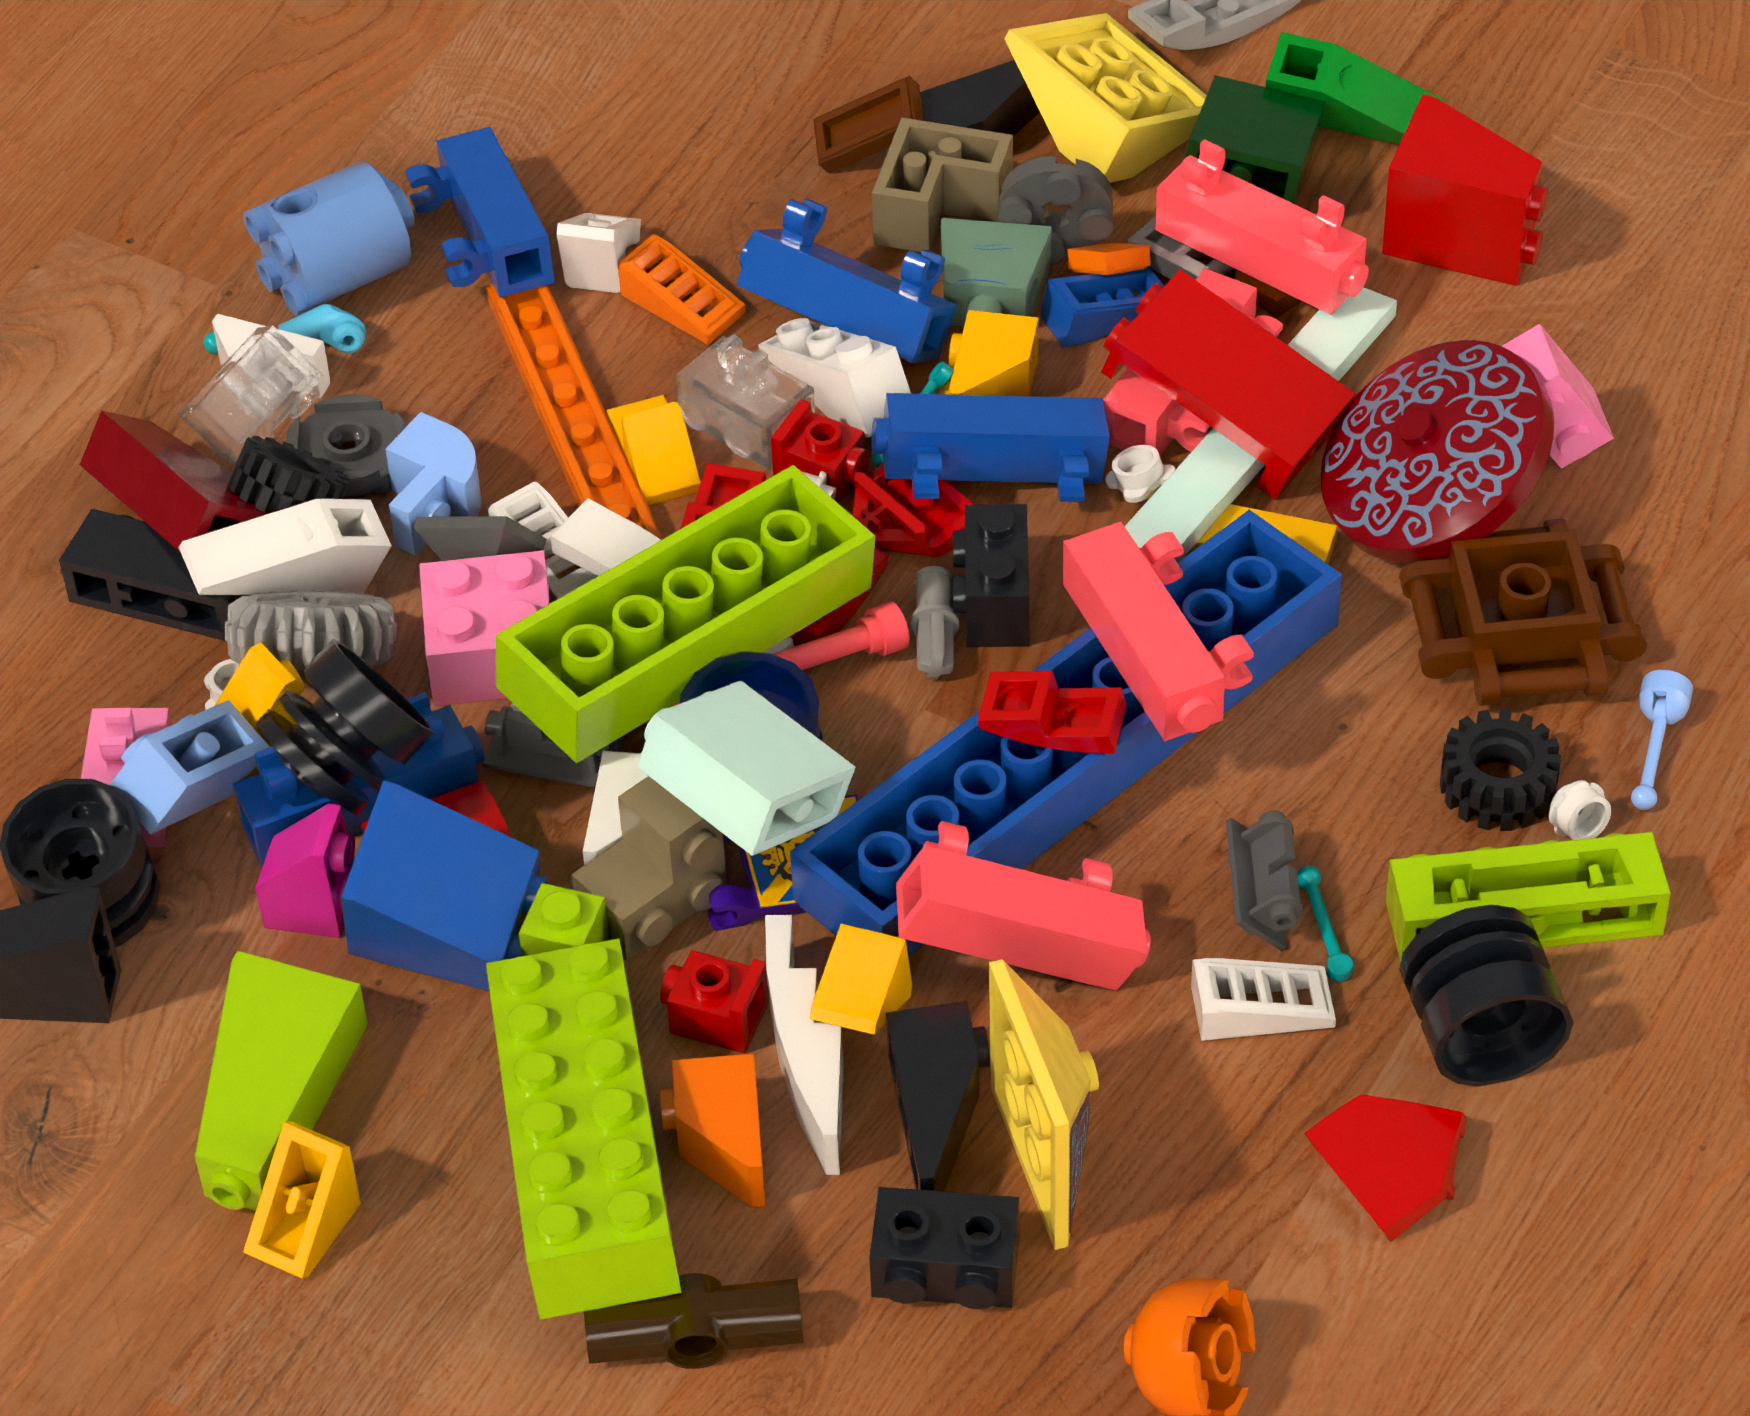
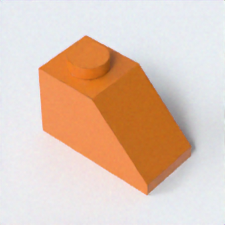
M754 1054L672 1060L673 1088L660 1089L663 1130L676 1129L679 1157L750 1207H766Z

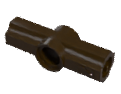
M688 1273L679 1275L682 1293L584 1311L589 1364L665 1357L674 1366L685 1369H699L720 1362L727 1355L728 1350L804 1343L798 1278L722 1286L721 1282L713 1276L702 1273Z

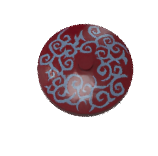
M1476 340L1445 342L1424 348L1402 358L1378 374L1353 398L1338 419L1329 437L1321 466V491L1330 517L1348 539L1362 551L1374 557L1393 562L1412 563L1442 558L1450 555L1451 541L1485 538L1509 519L1522 505L1537 484L1546 466L1554 437V412L1549 395L1539 378L1518 355L1493 343Z

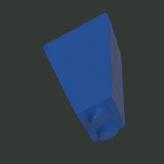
M383 780L341 896L348 954L490 992L486 963L522 956L519 931L541 883L548 884V878L540 876L539 850L396 783Z

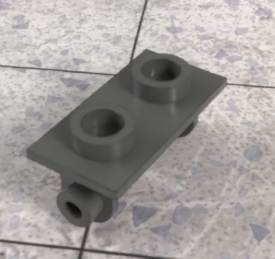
M503 706L500 711L490 710L487 715L485 733L493 737L484 756L485 760L482 762V767L595 788L602 752H620L623 738L620 737L576 764L524 713L513 711L512 707Z
M1275 810L1263 813L1259 818V822L1250 828L1229 818L1226 820L1229 846L1228 861L1231 866L1234 896L1233 911L1236 924L1247 933L1256 935L1283 951L1287 949L1285 930L1293 928L1303 912L1299 895L1297 869L1288 864L1295 860L1293 824L1286 819L1282 812Z

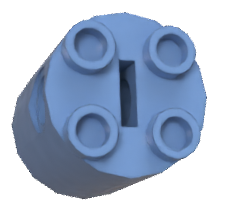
M362 160L243 213L247 231L254 242L259 244L263 258L256 260V268L261 281L269 292L280 289L287 307L295 316L410 265L412 253L407 230L414 226L415 220L408 198L397 184Z

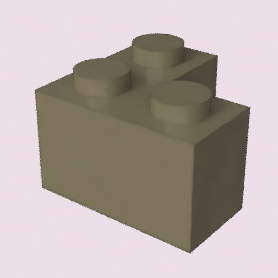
M901 117L872 191L874 245L921 252L922 249L931 251L944 215L977 221L999 222L998 199L1002 193V183L1013 170V135Z
M649 776L618 796L622 840L571 874L573 890L605 897L610 940L620 939L623 958L626 961L645 948L653 947L662 942L672 929L696 912L709 909L711 907L709 900L710 892L716 886L727 885L723 833Z

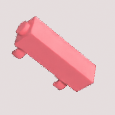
M1205 139L1200 143L1199 159L1191 155L1187 156L1157 187L1156 231L1330 315L1348 297H1356L1366 283L1369 268L1365 265L1367 238L1341 226L1344 217L1343 204L1322 195L1319 199V208L1316 215L1223 171L1222 168L1226 155L1225 149Z
M1205 268L1196 278V281L1275 337L1282 331L1283 324L1279 320L1266 315L1256 317V287ZM1130 368L1126 369L1103 399L1110 435L1109 445L1121 450L1136 445H1150L1156 448L1161 456L1172 440L1176 439L1182 447L1192 452L1209 433L1207 430L1210 425Z
M1120 521L1063 541V585L1164 742L1187 733L1200 732L1212 724L1223 721L1225 689H1236L1253 680V675L1244 661L1254 658V652L1242 635L1228 637L1208 652L1164 586L1183 577V571L1174 559L1184 554V548L1173 532H1164L1152 537L1142 548H1139Z
M941 821L938 825L939 842L926 841L921 851L896 882L899 938L992 961L1003 959L1008 965L1114 991L1120 988L1136 968H1140L1145 963L1149 954L1151 936L1149 931L1145 929L1143 902L1140 899L1110 892L1113 874L1109 863L1085 858L1082 862L1083 880L1070 877L1065 881L967 856L969 842L967 828Z

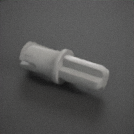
M928 566L919 570L915 575L916 610L913 611L910 617V629L916 636L918 670L926 672L928 679L938 680L940 675L950 674L954 669L953 636L959 629V616L953 613L952 573L940 566Z

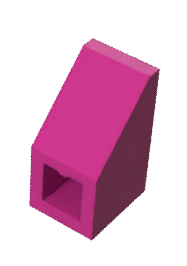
M327 804L273 836L255 887L264 928L341 938L345 926L341 896L349 877L355 854V837L353 834L346 832L341 805Z

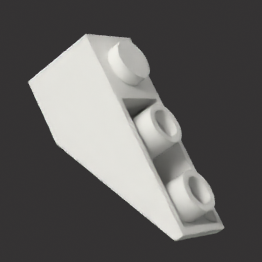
M798 318L780 325L776 329L777 335L758 344L760 352L828 418L863 430L866 437L872 436L873 418H883L886 393L911 394L896 347L869 339L867 336H858L839 330L837 327L825 326L812 322L807 318Z
M314 499L182 541L179 549L199 595H252L312 590L364 594L392 545L371 500Z

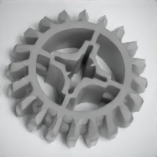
M315 590L270 592L268 594L242 596L228 605V620L225 621V641L228 643V656L239 665L249 648L260 642L278 661L287 659L297 671H304L332 639L347 646L371 667L382 665L394 656V641H397V621H394V606L382 597H374L372 594H357L356 592L344 593Z

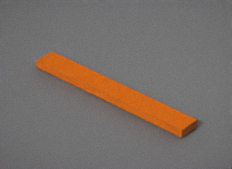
M493 284L487 285V298L578 507L589 498L641 526L662 540L663 537L548 285L500 298Z

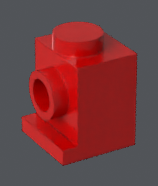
M801 399L771 437L773 476L792 465L801 472L819 476L820 472L824 471L827 473L826 485L836 488L835 501L837 503L851 484H854V473H866L869 465L870 453L865 449V432L863 430L811 411V403Z
M691 950L683 967L670 965L665 973L660 990V1001L662 1004L667 1005L670 1033L745 1054L769 1004L766 962L753 959L749 966Z

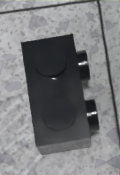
M1027 504L965 505V530L953 531V568H965V576H953V613L966 614L967 647H1029Z
M879 1187L869 1256L871 1297L889 1298L894 1302L902 1304L930 1301L956 1303L971 1309H986L991 1306L1012 1308L1020 1239L1019 1197Z

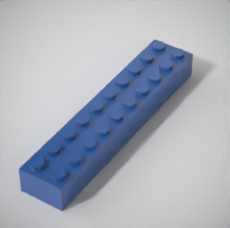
M1251 510L1246 511L1179 561L1178 565L1183 571V577L1171 584L1164 585L1208 652L1222 640L1235 635H1242L1254 652V658L1244 661L1253 675V680L1236 689H1225L1223 714L1338 626L1342 574ZM1089 628L1033 671H1053L1058 688H1122L1127 707L1115 754L1063 751L1004 738L980 729L977 721L978 711L790 851L793 900L835 936H837L840 924H845L899 937L896 882L921 851L926 841L939 842L938 825L941 821L967 828L969 835L967 856L1023 869L1199 732L1187 733L1164 742L1095 633ZM906 940L908 957L925 944Z

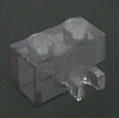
M273 325L259 327L177 414L228 464H235L248 437L259 436L264 440L265 437H269L277 441L278 437L273 431L287 416L294 420L310 407L318 396L313 388L324 375Z
M734 334L729 338L722 336L676 374L678 404L682 410L684 421L694 430L703 431L724 443L738 456L749 458L767 470L773 468L771 437L799 400L810 402L811 411L815 413L814 388L768 362V354L758 349L753 353L742 347V339Z

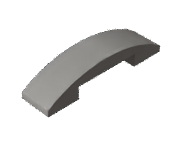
M1148 0L1129 8L1127 18L1163 47L1194 50L1214 47L1241 38L1277 19L1302 0H1188L1186 2L1183 0Z

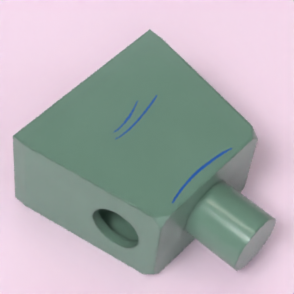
M942 218L941 256L945 257L942 271L943 299L957 304L950 326H959L964 329L968 310L1033 317L1051 275L1052 226Z

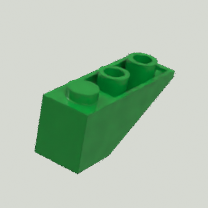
M1284 32L1280 34L1266 77L1267 88L1325 101L1320 127L1398 145L1403 138L1422 94L1434 96L1445 103L1444 99L1337 44Z

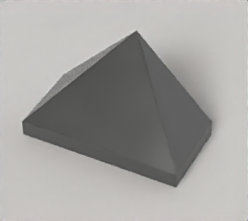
M507 516L416 517L414 525L417 533L442 561L544 550L546 538Z

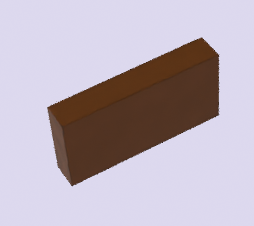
M907 76L814 118L818 164L830 174L890 147L901 117L924 121L919 84L912 77Z

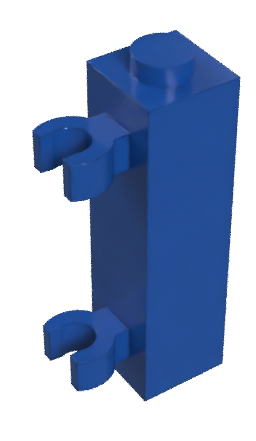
M491 127L436 140L440 167L434 168L430 165L419 164L405 171L411 188L429 185L423 192L409 195L415 212L428 213L434 211L444 200L450 199L470 238L469 240L456 237L441 244L448 262L465 259L458 266L446 268V275L452 287L468 286L474 283L481 274L487 273L500 298L555 283L548 234Z
M808 198L804 199L803 203L794 199L788 202L783 216L784 229L753 230L751 238L745 243L740 254L741 271L737 286L829 327H837L839 330L867 336L869 339L895 346L899 358L908 362L917 363L939 360L957 304L931 293L933 286L937 283L943 271L945 257L926 249H922L921 254L909 250L901 266V280L813 242L825 221L827 206Z
M886 393L883 418L874 417L872 423V453L882 454L885 479H911L914 499H939L938 480L1057 483L1060 502H1084L1083 483L1102 484L1110 439L1103 398Z
M426 692L407 698V700L432 726L434 734L406 764L389 758L379 750L371 757L381 769L388 782L396 783L428 799L479 782L476 764L485 760L483 748L474 727L469 725L463 728L451 705L431 711L429 696ZM273 747L255 753V761L259 771L258 775L233 783L241 826L262 867L273 836L327 804L338 805L326 797H321L299 780L278 758ZM354 775L352 779L369 798V804L359 815L350 813L342 807L346 832L357 836L363 833L361 823L369 820L379 790L370 787Z

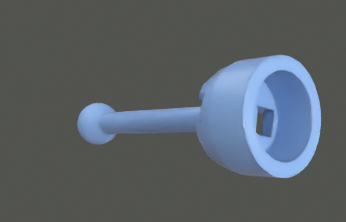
M1671 670L1651 671L1642 680L1639 707L1644 716L1653 723L1641 783L1631 794L1632 804L1639 810H1649L1657 802V793L1653 785L1666 724H1675L1684 718L1691 704L1693 694L1691 681L1684 675Z

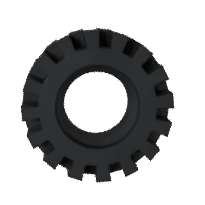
M252 436V438L248 437L244 443L229 479L228 486H231L230 490L235 494H239V498L244 502L256 504L254 508L262 512L270 511L273 513L314 499H342L348 487L349 478L343 474L340 468L329 466L331 462L324 458L312 456L313 453L303 449L301 451L295 449L293 444L284 441L283 444H280L274 438L265 437L264 440L259 436Z
M1489 709L1478 711L1476 724L1469 716H1466L1459 720L1458 730L1452 727L1447 734V740L1443 748L1440 791L1441 794L1446 793L1445 803L1450 810L1459 806L1458 817L1466 823L1473 815L1479 817L1478 828L1489 830L1490 821H1500V831H1512L1513 820L1517 819L1523 829L1533 824L1534 814L1542 819L1548 813L1549 804H1551L1557 792L1561 755L1559 754V743L1556 737L1549 739V728L1541 723L1535 729H1532V716L1522 713L1519 721L1510 720L1511 710L1500 709L1499 719H1492ZM1489 762H1502L1517 767L1523 774L1510 778H1499L1490 776L1477 767Z

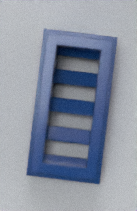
M1151 268L1112 275L1089 274L1049 279L1040 311L1041 318L1062 347L1083 344L1109 335L1122 318L1132 322L1139 315L1136 313V308L1150 287L1156 282L1162 287L1164 285ZM1137 292L1140 297H1135L1132 293Z

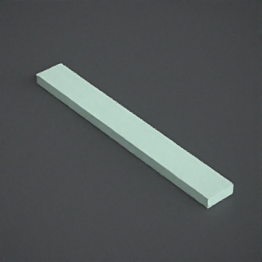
M1363 287L1356 297H1348L1332 315L1319 309L1288 346L1339 381L1395 318L1397 300ZM1213 428L1126 524L1125 528L1139 548H1142L1149 539L1158 534L1173 532L1184 548V554L1174 558L1178 563L1265 465Z

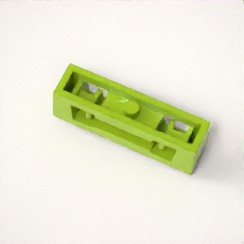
M1615 833L1598 838L1569 841L1549 840L1532 845L1503 848L1483 847L1474 851L1437 855L1417 854L1408 858L1390 859L1386 905L1401 962L1404 950L1414 937L1436 920L1465 908L1491 904L1513 907L1530 917L1543 948L1664 935L1671 893L1653 833ZM1618 907L1623 918L1583 923L1582 911L1588 910L1590 915H1599L1602 908Z

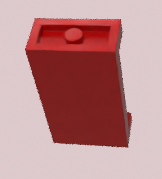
M1181 269L1164 287L1157 282L1154 283L1136 308V313L1139 315L1132 322L1122 318L1113 328L1103 345L1110 353L1102 368V374L1112 379L1126 365L1266 465L1256 487L1274 500L1282 494L1328 440L1338 419L1356 395V393Z

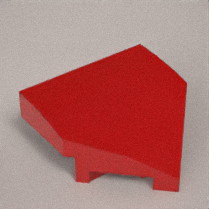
M883 463L867 475L864 472L854 473L855 496L852 516L875 535V548L931 557H940L953 550V531L965 530V505L974 504L946 480H938L939 499H914L912 480L885 479Z
M1361 1094L1329 1114L1304 1133L1312 1146L1390 1242L1443 1200H1454L1456 1188L1452 1182L1459 1138H1464L1466 1116L1463 1112Z

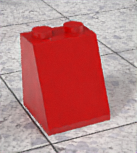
M1422 94L1389 166L1382 254L1517 286L1525 264H1536L1542 245L1543 231L1534 229L1535 222H1540L1543 216L1548 196V188L1539 186L1542 161L1436 97Z

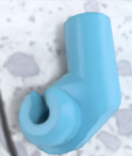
M322 304L278 325L279 330L322 340L345 354L355 353L360 350L367 333L365 325L357 316L331 304Z

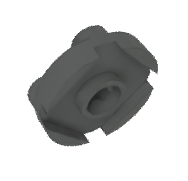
M1057 156L1037 157L1020 164L1006 176L1002 183V193L998 199V221L1003 223L1052 226L1053 265L1060 262L1064 257H1068L1067 249L1095 245L1110 236L1113 231L1112 187L1106 176L1098 168L1086 161L1076 159V166L1070 164H1057ZM1050 202L1057 207L1068 205L1065 210L1060 212L1045 210V204Z
M347 394L326 398L314 404L315 414L307 417L302 423L300 416L293 421L289 427L286 442L293 444L295 449L301 451L305 449L312 452V456L316 458L326 459L331 462L329 466L340 468L343 474L349 478V484L343 497L358 496L366 493L381 495L392 490L385 449L406 428L403 418L396 410L394 416L392 413L383 410L381 400L366 395ZM355 441V448L341 450L344 442Z

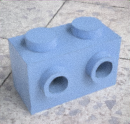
M227 700L196 715L190 714L179 720L176 724L156 733H148L138 738L122 754L121 759L125 765L110 783V786L116 787L132 803L138 821L151 835L234 795L233 783L246 779L256 767L255 753L270 747L236 707Z

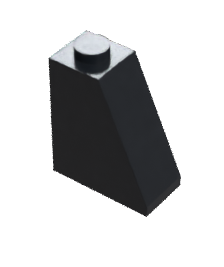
M85 887L0 910V1019L109 1023L121 968L100 888Z

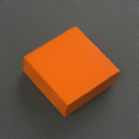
M1108 242L1067 249L1068 269H1072L1073 272L1112 275L1147 269V266H1151L1150 245Z

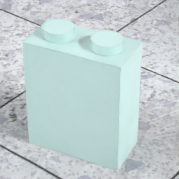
M742 681L715 691L705 692L699 697L670 708L661 709L655 713L646 726L644 732L646 742L637 765L645 774L751 856L825 825L836 818L856 768Z

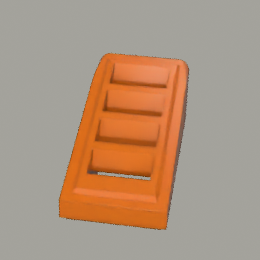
M656 234L651 235L636 247L618 265L621 296L707 345L746 314L745 303L675 246ZM670 282L671 284L665 288L664 285ZM689 294L693 295L684 303L682 302ZM708 304L714 307L703 317L698 315Z

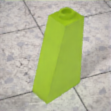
M236 952L231 962L195 1152V1160L205 1197L211 1198L217 1204L228 1209L239 1210L246 1208L256 1211L283 1123L292 1121L313 1130L368 1026L361 984L245 952Z

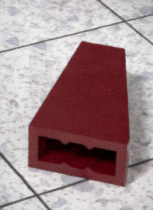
M101 410L79 465L179 552V546L182 541L272 513L270 511L262 512L254 508L256 504L246 503L239 498L240 495L233 493L230 490L231 486H228L232 472L153 422Z

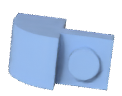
M420 412L385 449L391 488L393 492L398 494L389 504L395 547L414 556L427 544L414 529L416 517L478 516L482 501L475 450L469 438L456 427Z

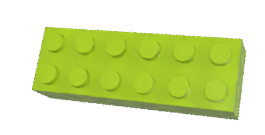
M792 465L496 634V688L577 764L651 720L655 713L661 709L676 705L869 590L872 583L875 535L798 468Z
M620 939L486 963L526 1261L540 1320L682 1293Z

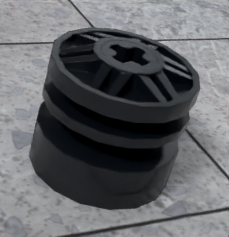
M332 639L304 669L305 677L320 697L312 704L304 697L286 689L279 696V701L296 723L292 724L277 712L267 709L257 720L256 725L272 744L278 758L299 780L321 797H326L341 805L350 813L359 815L369 804V798L352 777L355 775L370 787L380 790L383 780L387 781V779L371 757L379 750L389 758L406 764L434 734V729L422 714L373 667L347 646Z
M63 779L41 786L22 799L4 822L0 850L7 873L18 895L20 905L85 887H96L101 890L115 947L123 945L143 930L156 910L160 885L133 805L116 787L95 779Z
M1491 904L1465 908L1442 917L1419 932L1402 954L1399 971L1409 992L1414 1009L1419 1019L1422 1020L1421 1027L1440 1074L1456 1084L1486 1086L1519 1078L1535 1071L1554 1058L1569 1040L1573 1026V1019L1554 973L1549 970L1550 964L1531 918L1516 908Z

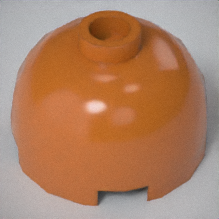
M1190 1278L1174 1281L1150 1296L1141 1308L1135 1323L1131 1324L1127 1329L1124 1339L1125 1360L1132 1368L1136 1384L1142 1395L1151 1406L1166 1416H1237L1247 1397L1249 1387L1234 1385L1240 1372L1241 1353H1255L1254 1319L1247 1294L1243 1290L1230 1289L1228 1287L1229 1280Z

